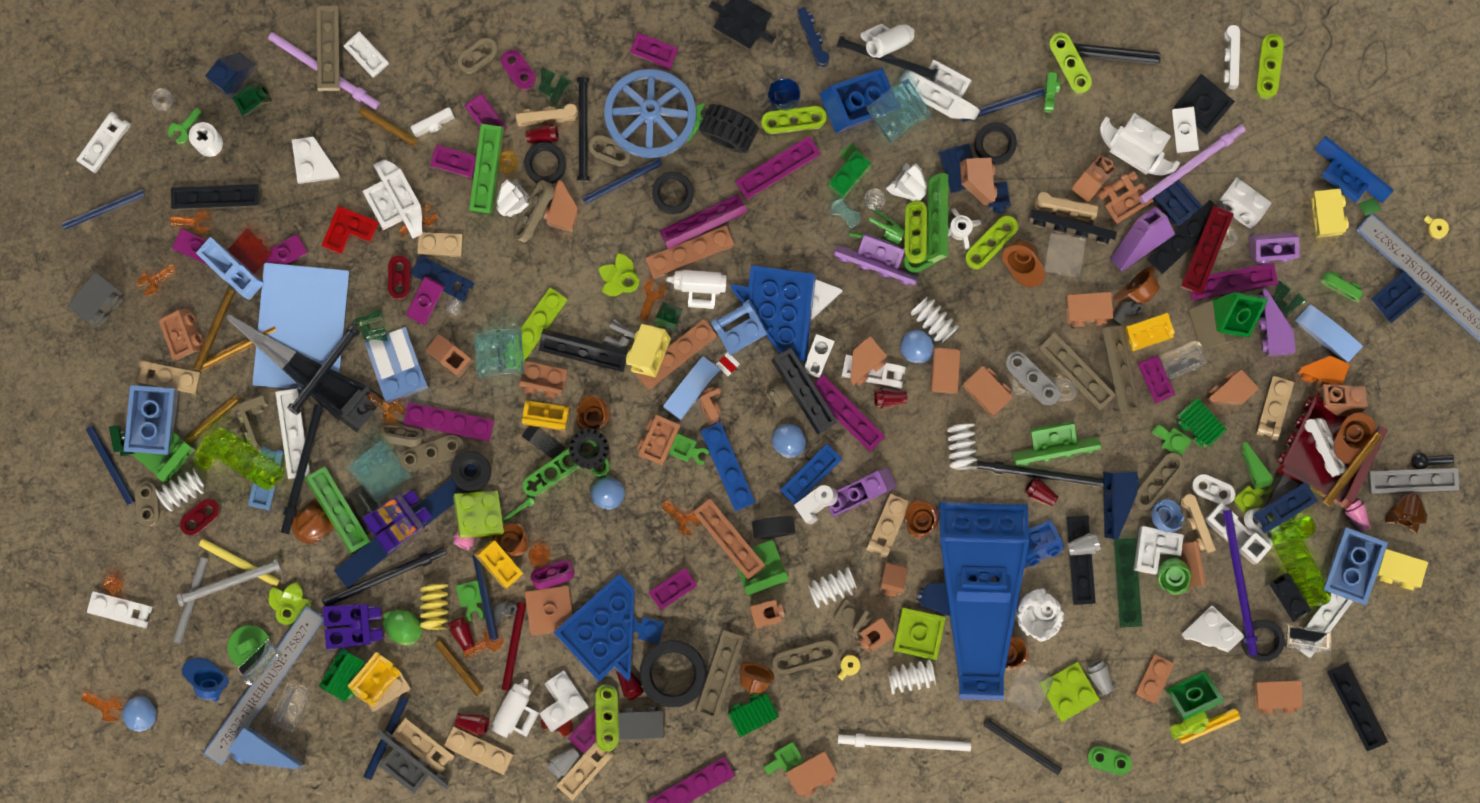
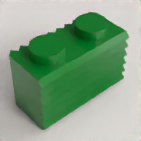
M855 151L831 178L827 188L841 200H845V196H848V193L856 187L859 180H862V177L870 170L871 162L858 151Z
M1195 398L1176 416L1178 419L1177 425L1184 432L1188 430L1193 435L1191 439L1199 448L1202 446L1205 449L1208 448L1227 431V428L1224 427L1199 398Z
M341 648L321 683H319V687L346 703L348 698L350 699L354 696L348 685L367 662Z
M757 693L749 697L751 702L743 706L742 702L730 707L731 712L728 713V716L740 738L779 718L768 694Z

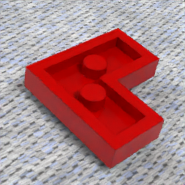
M338 206L321 246L343 255L351 235L371 243L379 222Z

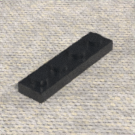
M259 184L171 187L172 210L260 207Z
M1211 200L1175 232L1174 236L1165 241L1147 258V261L1155 267L1160 275H1163L1200 239L1213 206H1216Z
M1033 209L1028 219L1029 222H1033L1032 225L1035 227L1054 228L1053 231L1066 234V232L1075 233V237L1085 240L1088 237L1094 238L1097 243L1103 245L1113 243L1117 232Z
M543 329L539 345V351L624 372L626 356L629 351Z
M792 348L771 360L817 435L838 423Z
M1088 515L1066 517L1068 543L1090 533ZM1068 549L1073 605L1096 604L1092 554L1070 556Z
M1346 662L1328 670L1327 674L1366 751L1388 743L1349 663Z

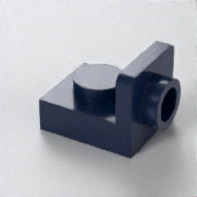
M1007 182L994 183L997 188V197L993 203L987 205L988 211L993 210L995 214L1007 212L1006 209L1011 207Z

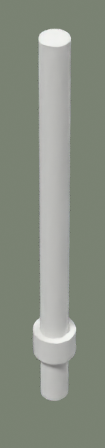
M856 733V736L838 735L839 744H855V747L874 745L971 751V742L873 737Z

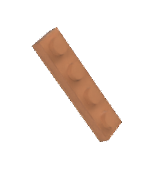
M725 225L647 257L645 260L653 279H656L732 248L734 243Z
M703 319L667 348L656 378L639 373L635 374L650 391L716 339L717 335Z
M711 499L707 500L693 512L695 517L748 581L766 567Z

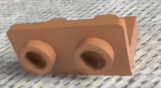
M191 309L177 310L158 320L173 361L194 352H200L204 341L199 333L196 318Z
M525 361L518 385L523 388L522 392L535 394L536 391L544 392L545 397L557 399V396H563L568 370Z
M711 387L703 391L698 401L709 426L717 423L719 420L720 408L716 401H712L720 397V388L714 390Z
M658 415L654 419L651 418L646 427V430L649 431L646 439L642 438L637 447V451H640L639 457L663 466L681 425Z

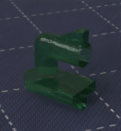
M542 68L541 83L538 87L539 92L550 96L551 103L557 104L572 81L561 75L556 87L553 88L550 85L556 74Z
M1279 280L1276 292L1272 298L1281 311L1286 307L1282 314L1287 318L1306 299L1298 293L1288 305L1283 299L1291 288Z
M380 309L353 320L355 326L362 325L360 329L364 340L388 341L384 326L371 330L370 324H368L383 320Z

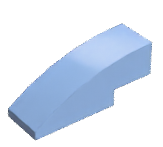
M209 237L196 252L224 281L228 282L238 293L249 300L264 284L212 237Z
M1311 304L1295 320L1326 350L1329 349L1344 362L1348 363L1363 347L1342 327Z
M702 356L667 400L663 408L682 421L700 395H702V392L705 391L720 371V368Z

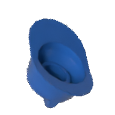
M190 659L182 667L183 676L193 686L195 694L201 699L217 702L219 696L229 684L228 676L207 659Z

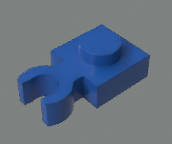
M644 617L642 623H638L633 618L634 627L632 633L639 632L637 639L655 644L660 643L665 623Z

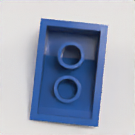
M883 68L832 85L819 93L836 134L900 108Z

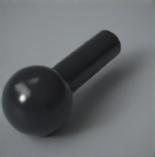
M1418 452L1413 455L1411 463L1415 469H1425L1428 465L1454 463V455L1427 456L1425 453Z

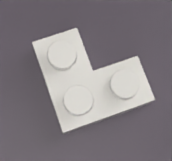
M1145 526L1139 527L1134 570L1157 574L1160 554L1177 558L1181 556L1184 535L1164 532Z
M565 671L544 683L556 702L539 713V715L551 732L588 708Z

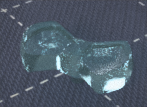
M837 200L832 203L830 208L831 215H841L842 218L846 219L849 228L855 227L860 223V213L851 211L849 207H846L843 200Z

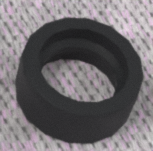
M999 122L989 123L982 127L976 136L975 152L979 158H991L994 166L1002 165L1010 160L1016 150V135L1006 124ZM994 131L1004 134L1009 144L1007 151L1003 155L996 157L986 153L983 148L984 137Z
M542 142L528 150L524 159V165L529 178L535 183L544 180L554 184L564 175L566 160L559 147L552 143ZM540 152H551L558 160L557 170L550 176L538 175L533 169V159Z
M671 171L664 173L653 184L652 196L654 203L659 210L666 214H680L687 210L693 201L694 191L692 183L685 175L679 172ZM672 180L680 182L686 191L683 202L675 206L667 205L660 197V190L663 184Z
M793 516L771 517L752 521L754 539H769L795 534Z
M1256 620L1252 622L1254 630L1267 628L1275 636V646L1266 654L1249 655L1247 643L1244 642V638H1246L1245 630H1243L1244 638L1241 640V647L1250 659L1258 662L1271 661L1277 658L1283 651L1285 638L1281 628L1276 623L1269 620Z

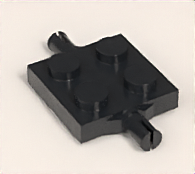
M714 0L711 1L708 8L719 13V19L715 23L713 31L749 52L761 38L771 45L774 43L776 36L766 31V25L771 19L772 13L750 0H730L724 6Z

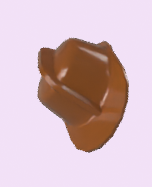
M1018 239L1013 245L1004 249L1002 259L1018 283L1027 287H1037L1042 284L1045 279V270L1038 258V252L1034 245Z
M1149 266L1139 272L1130 283L1115 294L1114 300H1120L1128 296L1136 303L1150 301L1160 288L1154 276L1155 267Z
M1353 413L1342 423L1334 441V452L1343 463L1351 464L1376 432V424L1370 416L1364 413Z
M317 498L300 510L292 522V530L295 537L307 544L316 543L334 528Z
M745 662L740 666V685L749 691L750 695L752 693L765 692L768 686L773 683L774 673L768 667L754 662Z

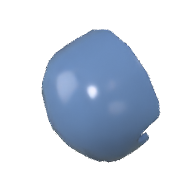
M912 330L903 336L900 349L906 360L923 364L933 357L935 343L928 333L921 330Z
M782 424L774 430L772 435L773 448L785 458L798 457L806 448V436L796 425Z
M604 476L596 479L591 485L590 496L596 506L611 510L619 507L624 501L625 489L618 479Z
M1170 499L1158 501L1151 511L1152 523L1157 529L1164 532H1174L1182 528L1181 523L1185 517L1181 513V508L1176 501Z
M136 696L129 699L124 705L122 718L129 729L142 732L150 729L155 723L157 712L150 699Z

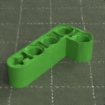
M591 440L583 442L581 448L584 444L590 443L594 446L591 454L586 455L582 453V455L593 457L598 451L597 444ZM569 449L524 480L523 490L528 496L537 497L580 468L576 464L572 467H566L563 464L564 458L570 456ZM606 459V469L603 472L598 473L594 468L590 469V471L597 477H604L610 471V464ZM550 468L557 470V476L553 480L545 477L546 471ZM541 474L542 479L547 485L543 486L541 482L536 486L538 489L536 492L533 490L528 491L529 483L532 481L535 484L540 481L537 476Z

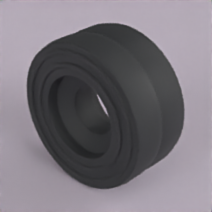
M465 451L453 460L451 477L454 483L461 489L477 491L489 482L491 466L486 457L481 453ZM468 465L476 466L477 474L474 477H467L465 475V468Z

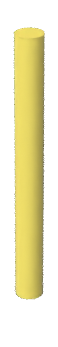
M204 538L199 543L200 547L245 571L257 568ZM269 573L258 577L274 587H277L280 583V579Z

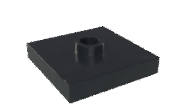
M1201 74L1173 108L1194 107L1196 126L1208 135L1235 101Z

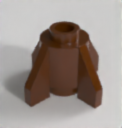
M1414 493L1402 495L1400 500L1387 514L1385 523H1398L1401 526L1409 527L1408 529L1413 534H1417L1419 524H1426L1428 517L1423 501Z

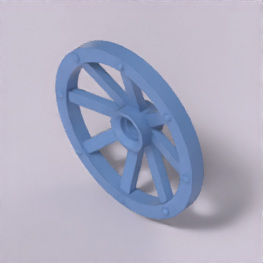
M644 69L624 76L613 86L606 99L604 118L611 138L619 147L635 156L657 158L675 152L686 143L694 129L696 106L691 92L680 79L665 71ZM648 79L647 100H644L628 85L639 80ZM654 79L666 82L674 87L657 101L654 100ZM623 91L640 107L613 108V104L619 93ZM680 93L686 102L688 111L662 108L661 106ZM652 108L654 111L648 112L647 109ZM639 114L640 116L622 134L618 132L612 116ZM661 115L688 119L679 137ZM643 122L647 123L646 148L636 146L626 140ZM656 122L673 142L662 147L652 148L653 123Z

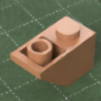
M1100 154L1071 189L1085 201L1089 202L1118 167L1109 158Z
M971 158L960 162L961 184L984 205L993 203L997 197V188L993 181L995 166L992 164V159Z
M558 180L557 186L553 185L554 195L551 207L547 206L544 219H547L546 223L548 226L573 232L579 211L563 182Z
M439 334L425 350L426 353L458 378L463 375L473 362L470 357Z
M871 336L852 352L850 385L852 387L856 383L858 386L862 385L869 379L867 374L873 369L877 372L886 365L884 360H886L887 355Z
M1242 369L1237 373L1233 370L1224 378L1226 383L1221 387L1216 385L1207 393L1210 397L1206 402L1208 404L1240 406L1259 388Z
M1324 384L1322 386L1324 407L1337 416L1348 417L1353 413H1362L1368 407L1365 386Z
M889 563L885 564L879 590L883 591V595L896 598L897 594L901 595L903 593L908 568Z

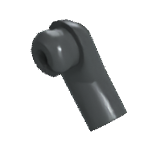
M1134 300L1121 302L1112 320L1121 324L1126 315L1141 313L1143 311V304L1136 303Z
M507 600L494 606L493 614L497 627L502 616L516 613L518 608L515 602Z

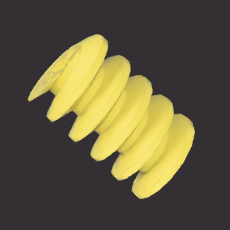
M428 584L420 588L421 592L426 593V595L420 597L421 601L426 602V604L420 606V609L426 611V613L420 614V618L426 620L420 623V627L428 630L448 629L442 627V624L448 622L447 619L442 618V615L448 613L447 610L442 609V606L448 604L447 601L442 600V597L448 596L447 592L442 591L443 588L448 587L447 584Z

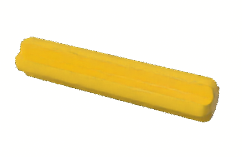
M1233 708L1208 719V726L1204 731L1198 734H1185L1178 740L1180 743H1186L1240 719L1239 712Z

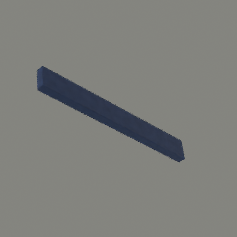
M468 465L465 468V475L467 477H474L477 474L476 466ZM450 478L412 508V510L416 513L425 507L431 515V518L424 524V529L454 505V494L469 493L471 491L461 489ZM374 538L336 568L334 572L344 585L349 588L407 541L387 555L377 539Z

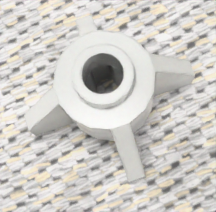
M906 163L903 165L902 172L896 177L895 181H892L885 189L892 195L910 199L911 201L916 199L919 201L927 193L925 190L927 185L922 169L917 164L909 166Z
M517 178L513 182L507 179L501 184L496 200L498 205L496 208L503 216L512 217L515 214L522 213L529 205L528 200L530 196L522 188Z
M953 208L950 210L953 220L949 226L948 237L951 235L956 240H962L964 250L968 251L970 249L968 237L972 229L980 226L982 223L980 220L971 221L968 217L959 215L957 210ZM958 224H961V226H965L966 228L964 230H960L958 228Z

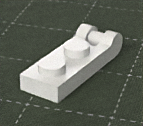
M1231 25L1224 33V39L1228 42V48L1224 49V61H1227V70H1224L1223 82L1227 83V89L1235 90L1239 86L1240 29L1236 25Z
M114 112L109 113L76 161L96 174L121 137L128 131L131 124L126 120H120ZM112 125L117 127L114 133L109 130Z
M850 355L845 356L841 376L849 379L852 356ZM886 363L879 371L875 372L873 369L867 374L869 379L865 382L902 389L903 382H901L902 374H905L906 367ZM887 371L894 372L893 379L886 378Z
M1323 418L1307 420L1305 429L1308 432H1312L1316 441V449L1322 454L1325 461L1326 470L1332 477L1343 475L1347 467L1345 463L1337 458L1334 452V438L1326 421Z
M92 591L87 613L147 628V617L153 607ZM135 609L140 611L138 619L133 618Z

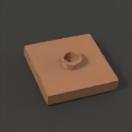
M568 585L525 592L531 636L554 633L573 615Z

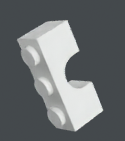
M1219 503L1204 521L1228 542L1223 511L1229 510V508L1223 503ZM1232 512L1239 553L1253 565L1257 564L1272 546L1256 532L1247 529L1237 519L1238 516Z

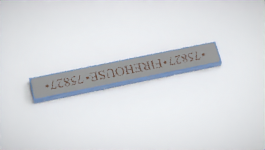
M1370 214L1356 231L1401 272L1404 271L1422 291L1480 342V310L1377 217Z
M305 605L209 742L203 754L223 765L231 753L228 750L243 728L250 726L324 619L321 615Z

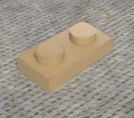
M422 232L418 237V255L462 257L463 234Z
M402 672L373 707L368 705L372 712L377 711L411 690Z

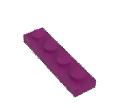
M810 136L739 178L735 183L747 201L821 156Z
M736 194L661 229L659 232L669 249L728 220L737 218L747 212L739 195Z
M1271 263L1210 274L1202 295L1189 291L1191 301L1227 295L1233 292L1278 285L1275 265Z
M824 375L814 383L835 419L869 453L885 438Z
M408 402L403 424L490 442L494 420Z
M723 757L649 799L647 802L689 803L735 777L727 760Z

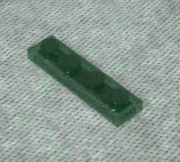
M1136 538L1114 539L1113 548L1119 628L1142 627L1139 572L1134 570L1137 548Z

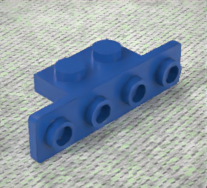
M1327 136L1315 147L1319 154L1331 162L1321 176L1335 188L1341 189V192L1354 203L1359 200L1365 190L1381 203L1394 191Z

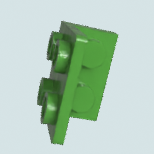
M173 432L169 455L135 452L134 457L156 474L158 479L168 483L195 449Z
M773 540L751 548L766 566L748 581L737 568L747 596L789 581Z

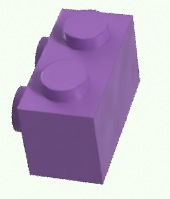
M1293 232L1249 235V256L1257 263H1269L1270 260L1287 262L1291 261V259L1299 258V236Z

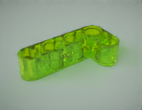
M221 427L215 428L202 439L194 455V463L199 469L208 470L220 460L264 490L272 489L285 475L283 468L279 464Z
M1302 517L1291 520L1272 533L1271 541L1287 573L1308 605L1312 608L1328 604L1331 599V593L1323 590L1325 580L1304 543L1305 539L1315 533V522L1310 517Z

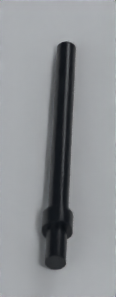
M314 404L288 506L284 508L283 515L285 517L280 533L289 535L293 518H296L298 512L296 507L323 409L321 405Z
M977 460L976 469L992 471L993 474L998 475L1006 473L1103 487L1102 478L1005 465L1004 462L1000 461L992 463Z
M442 547L430 553H422L418 555L419 558L322 599L324 607L330 606L422 565L426 567L432 564V561L447 555V552Z

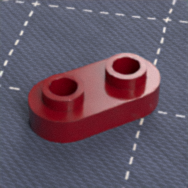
M397 255L391 258L388 263V292L394 299L403 300L408 297L411 290V264L406 257ZM398 264L404 265V269L402 271L396 270V266ZM399 285L404 288L401 293L396 292V287Z
M205 499L182 517L180 521L182 532L189 536H195L202 532L219 517V504L212 499ZM211 506L213 508L212 514L208 515L206 513L207 507ZM191 521L196 522V527L194 529L189 528V523Z

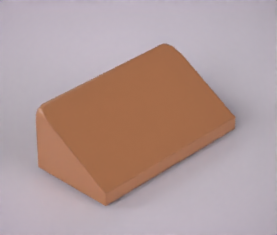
M933 349L930 392L955 394L958 392L960 350Z
M1194 541L1183 544L1180 559L1188 565L1192 575L1188 588L1205 585L1198 542Z

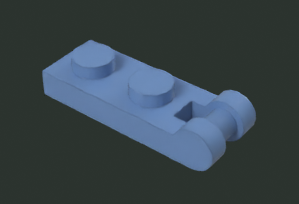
M262 447L248 506L271 511L285 455L283 450L273 451L270 450V447ZM268 458L274 460L273 466L266 464Z

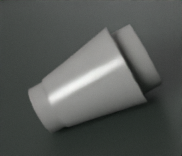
M1090 532L1067 543L1070 556L1097 554L1096 551L1101 550L1097 533L1091 534Z
M1103 660L1094 662L1087 667L1088 676L1102 695L1114 690L1108 665L1104 664Z
M571 747L549 760L550 763L547 765V768L559 779L567 774L580 755Z

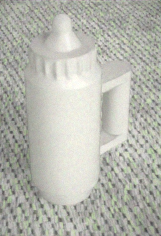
M880 24L862 32L861 38L867 42L866 49L868 54L872 57L880 58L908 45L914 39L915 30L905 24L891 29Z
M682 270L675 271V275L667 277L666 281L671 282L674 285V289L689 292L688 307L714 309L715 294L725 293L727 275H721L720 272ZM692 293L712 294V300L692 299Z
M525 679L519 685L515 683L508 691L492 722V731L507 738L509 733L512 734L514 730L527 737L539 712L526 706L531 691L528 690V679ZM525 709L529 711V714L520 730L515 726Z

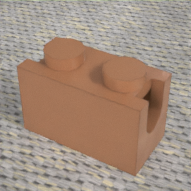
M1111 292L1073 294L1065 297L1067 324L1073 323V327L1086 326V322H1095V325H1107L1108 321L1113 319Z
M982 366L962 387L993 418L1013 398L1010 395L1012 391L1006 384H1000L995 379L997 376L989 367L985 369Z
M776 600L750 606L755 629L782 622L781 618L784 617L782 604H777Z
M881 618L858 634L861 637L858 639V642L864 651L869 649L872 652L893 638L894 634L883 618Z
M1301 681L1253 683L1255 709H1261V714L1275 713L1274 709L1283 708V713L1297 712V708H1303Z
M825 751L785 772L797 795H803L804 798L815 793L816 790L814 788L820 784L826 787L835 782L834 777L838 775Z

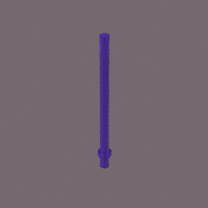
M1232 509L1224 510L1223 516L1246 635L1244 642L1247 643L1249 655H1257L1256 641H1258V638L1254 634Z

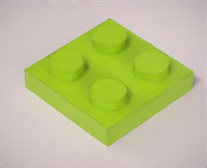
M498 491L454 494L453 499L459 538L503 535L504 529Z
M902 608L893 651L937 661L946 617Z
M1078 662L1039 683L1060 722L1069 719L1100 701Z

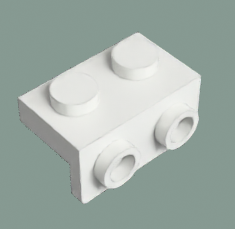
M1236 177L1218 201L1217 206L1234 213L1233 217L1252 230L1272 203Z

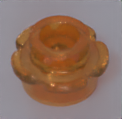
M541 545L535 546L528 553L530 563L535 567L545 566L550 558L549 550L544 549V546Z
M113 576L110 579L108 577L104 578L105 581L101 586L114 597L118 592H122L120 589L122 584Z

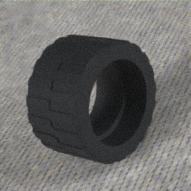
M667 640L658 643L645 654L640 665L639 676L643 690L654 702L666 707H681L691 703L700 695L705 686L707 673L702 656L693 646L679 640ZM668 653L684 655L690 660L694 668V679L691 686L685 692L678 695L663 693L656 687L652 678L655 662L661 656Z

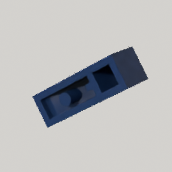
M1136 471L1103 472L1105 538L1119 539L1137 496L1139 478Z

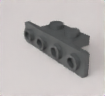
M386 730L383 733L380 731L376 733L377 737L392 748L379 767L414 794L427 777L444 790L448 789L449 786L446 784L448 780L438 772L434 775L428 770L429 764L421 758L417 761L411 756L413 752L403 744L401 747L395 744L393 741L396 738Z

